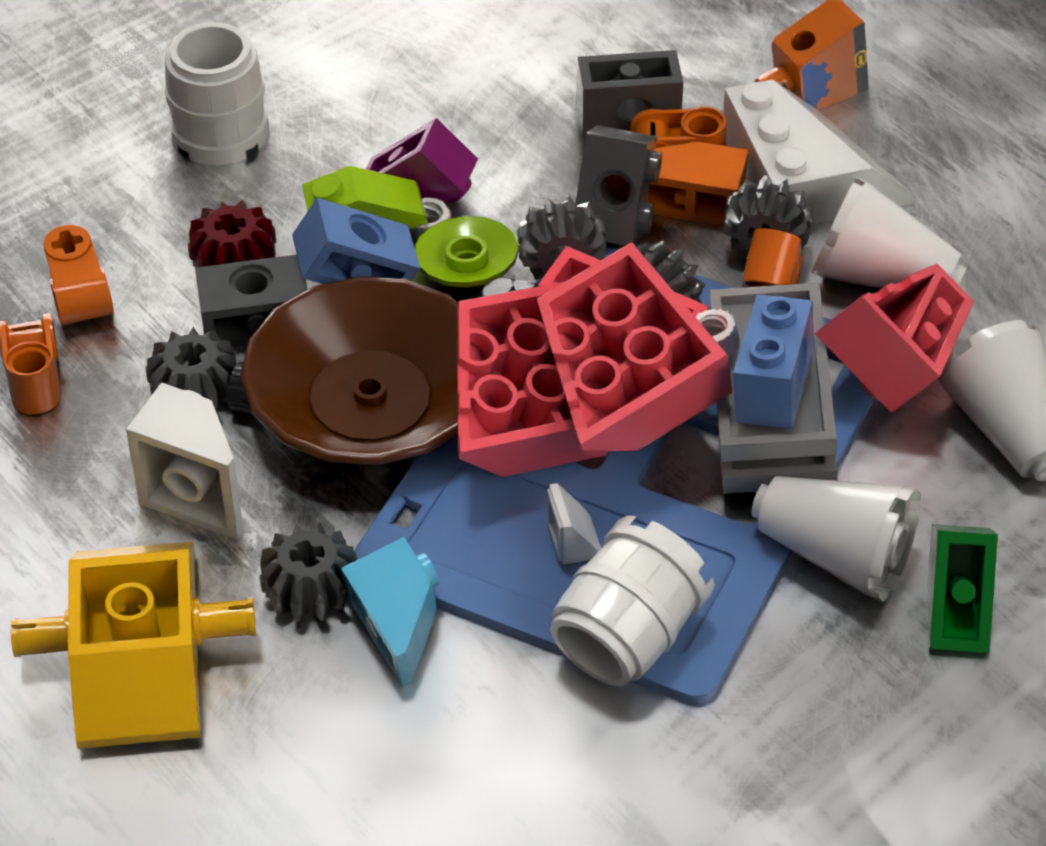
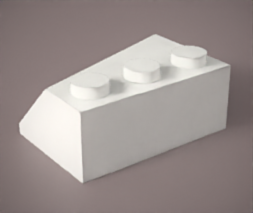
M773 79L725 88L723 114L726 118V144L729 147L749 150L746 179L757 185L765 175L775 185H779L788 179L790 192L804 191L805 205L812 208L813 220L811 225L835 220L856 177L870 183L900 207L915 204L916 196L816 108Z

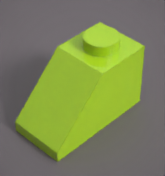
M349 165L301 184L307 211L316 198H320L406 224L409 230L428 223L421 193L414 180Z

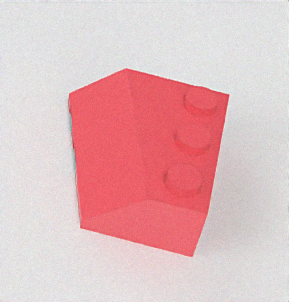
M632 242L537 298L582 451H638L733 392L726 352Z
M563 282L458 302V459L500 477H507L606 456L608 454V451L581 450L539 310L537 298Z

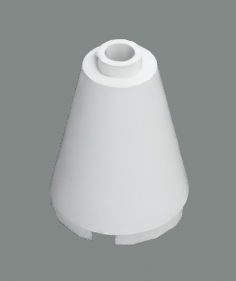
M856 177L831 226L830 233L825 242L826 245L825 247L822 246L811 273L823 278L882 289L892 282L897 284L907 276L934 264H938L959 285L966 267L957 264L961 256L959 251L870 183Z
M1024 320L998 323L968 337L967 340L971 348L959 357L956 356L952 349L938 379L945 391L1021 477H1034L1037 481L1046 480V348L1043 336L1034 323L1032 328L1029 329Z
M776 476L769 485L762 484L757 490L752 505V516L758 518V529L760 532L866 596L884 602L894 590L883 586L889 573L901 576L913 545L920 513L909 510L910 501L921 500V493L917 489L900 485Z

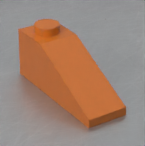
M704 142L655 148V151L662 152V166L657 183L650 182L647 202L654 203V215L723 226L727 200L732 196L733 192L739 191L740 186L746 180L749 150ZM610 175L608 179L610 191L616 197L629 198L630 185L628 181L620 175Z

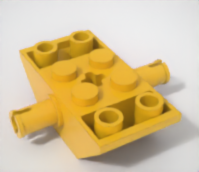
M191 541L77 551L69 559L68 609L65 610V616L21 620L18 618L11 619L12 629H10L12 652L15 658L22 655L68 651L77 749L200 738L198 646L203 645V639L244 635L256 636V620L253 597L245 600L200 604L199 598H196L194 544Z

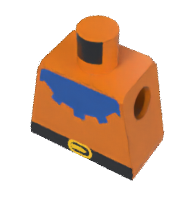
M826 0L774 38L771 43L774 69L756 78L754 81L761 82L773 79L817 110L869 89L865 22L842 0Z

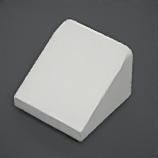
M558 483L549 484V489H547V525L559 562L561 561L562 565L591 560L601 549L589 513Z

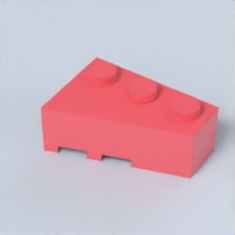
M934 264L907 276L897 284L892 282L874 294L869 292L862 295L814 334L859 379L864 391L871 398L880 400L892 413L941 376L974 301L938 264Z

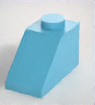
M402 537L341 568L350 603L401 687L411 683L414 679L437 613L433 587L440 584L436 570L425 553L416 556L405 537Z

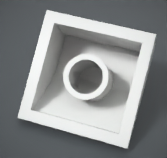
M161 382L126 428L139 504L238 541L243 535V525L234 457L212 400L204 398L194 391H184Z

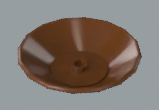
M358 276L311 287L274 308L248 340L240 378L252 414L283 444L327 462L381 465L428 454L458 435V302L448 294L408 279Z

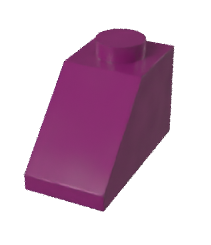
M435 118L371 157L365 169L416 181L422 199L426 197L436 198L444 203L447 201L455 203L470 189L472 181L469 178L478 158Z

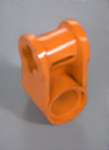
M702 106L693 109L675 110L648 109L636 114L631 120L630 131L651 135L650 124H655L656 148L692 142L726 146V118L723 113L712 107Z
M62 225L51 230L44 239V251L50 268V284L61 326L114 314L104 269L100 268L91 236L87 230L76 225Z
M755 229L746 261L742 288L799 284L804 257L801 254V239L793 234L779 230Z
M43 314L42 319L39 321L8 325L5 320L0 321V351L14 408L28 415L48 412L58 404L61 397L57 368L59 355L52 314Z

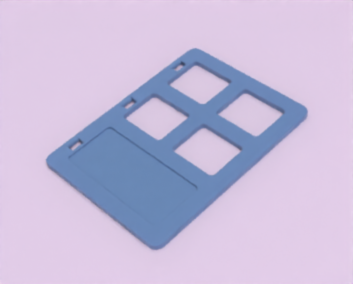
M606 245L605 258L619 249ZM698 275L693 276L705 284L699 298L702 304L709 306V310L710 290L734 288ZM542 278L537 280V286L542 280ZM823 317L824 325L831 321V319ZM827 347V355H828V357L842 362V361ZM845 365L831 388L837 435V469L874 401L864 391L859 379ZM717 402L685 421L684 424L719 435ZM671 431L638 451H610L603 464L597 468H588L573 462L507 477H500L458 459L457 435L428 454L420 455L416 458L354 550L358 560L405 537L416 556L425 553L436 570L440 582L439 585L433 587L437 608L566 657L554 642L550 632L553 621L552 613L563 594L571 585L574 574L590 560L562 565L561 561L559 562L547 525V489H549V484L558 483L589 513L601 548L607 533L619 519L627 515L637 516L630 525H636L643 529L651 521L659 523L680 536L700 555L705 565L699 574L704 579L705 584L713 578L715 586L712 595L700 611L689 616L677 634L676 641L671 649L663 653L639 680L632 683L690 705H702L716 697L793 551L760 532L758 521L754 524H744L642 487L640 485L641 480ZM403 506L418 512L408 528L392 524Z

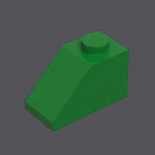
M931 525L927 581L929 649L990 653L998 534L991 528Z

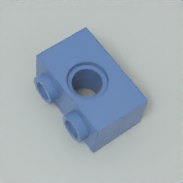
M316 198L292 234L302 278L320 284L358 276L408 279L411 281L420 269L408 225L324 199Z
M756 294L733 371L736 423L793 429L814 353L813 300Z

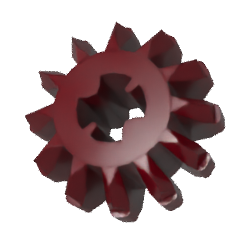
M244 200L235 206H227L221 201L218 209L202 208L201 217L190 221L189 243L187 246L189 258L192 260L194 267L273 258L276 255L275 227L272 226V220L264 215L262 207L248 209Z

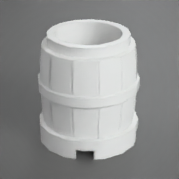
M201 23L182 30L173 38L165 55L166 80L164 82L167 105L170 108L168 119L173 147L178 152L179 147L189 153V160L198 164L220 166L238 163L246 159L245 151L253 148L257 143L258 150L265 145L269 134L268 115L263 102L265 82L262 70L260 69L256 47L241 29L226 23Z
M630 515L619 519L604 537L602 548L586 565L581 566L574 574L571 585L553 610V621L550 627L554 642L563 654L578 668L603 683L618 687L639 680L663 653L671 649L676 641L677 634L689 616L700 611L712 595L715 586L713 578L705 584L704 579L699 574L705 562L680 536L654 521H651L645 529L636 525H630L637 517Z

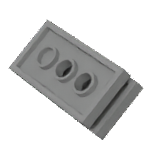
M819 283L710 290V310L722 309L732 314L735 318L740 337L739 349L728 358L733 392L717 402L723 494L757 492L762 484L769 485L776 476L837 481V435L827 346L815 334L814 353L793 429L736 423L733 371L756 294L813 300L814 333H816L824 326Z

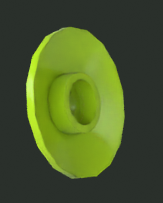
M461 216L443 220L429 227L417 239L415 252L420 266L419 270L429 280L445 286L472 287L488 284L504 276L516 263L518 243L515 234L501 222L487 217Z

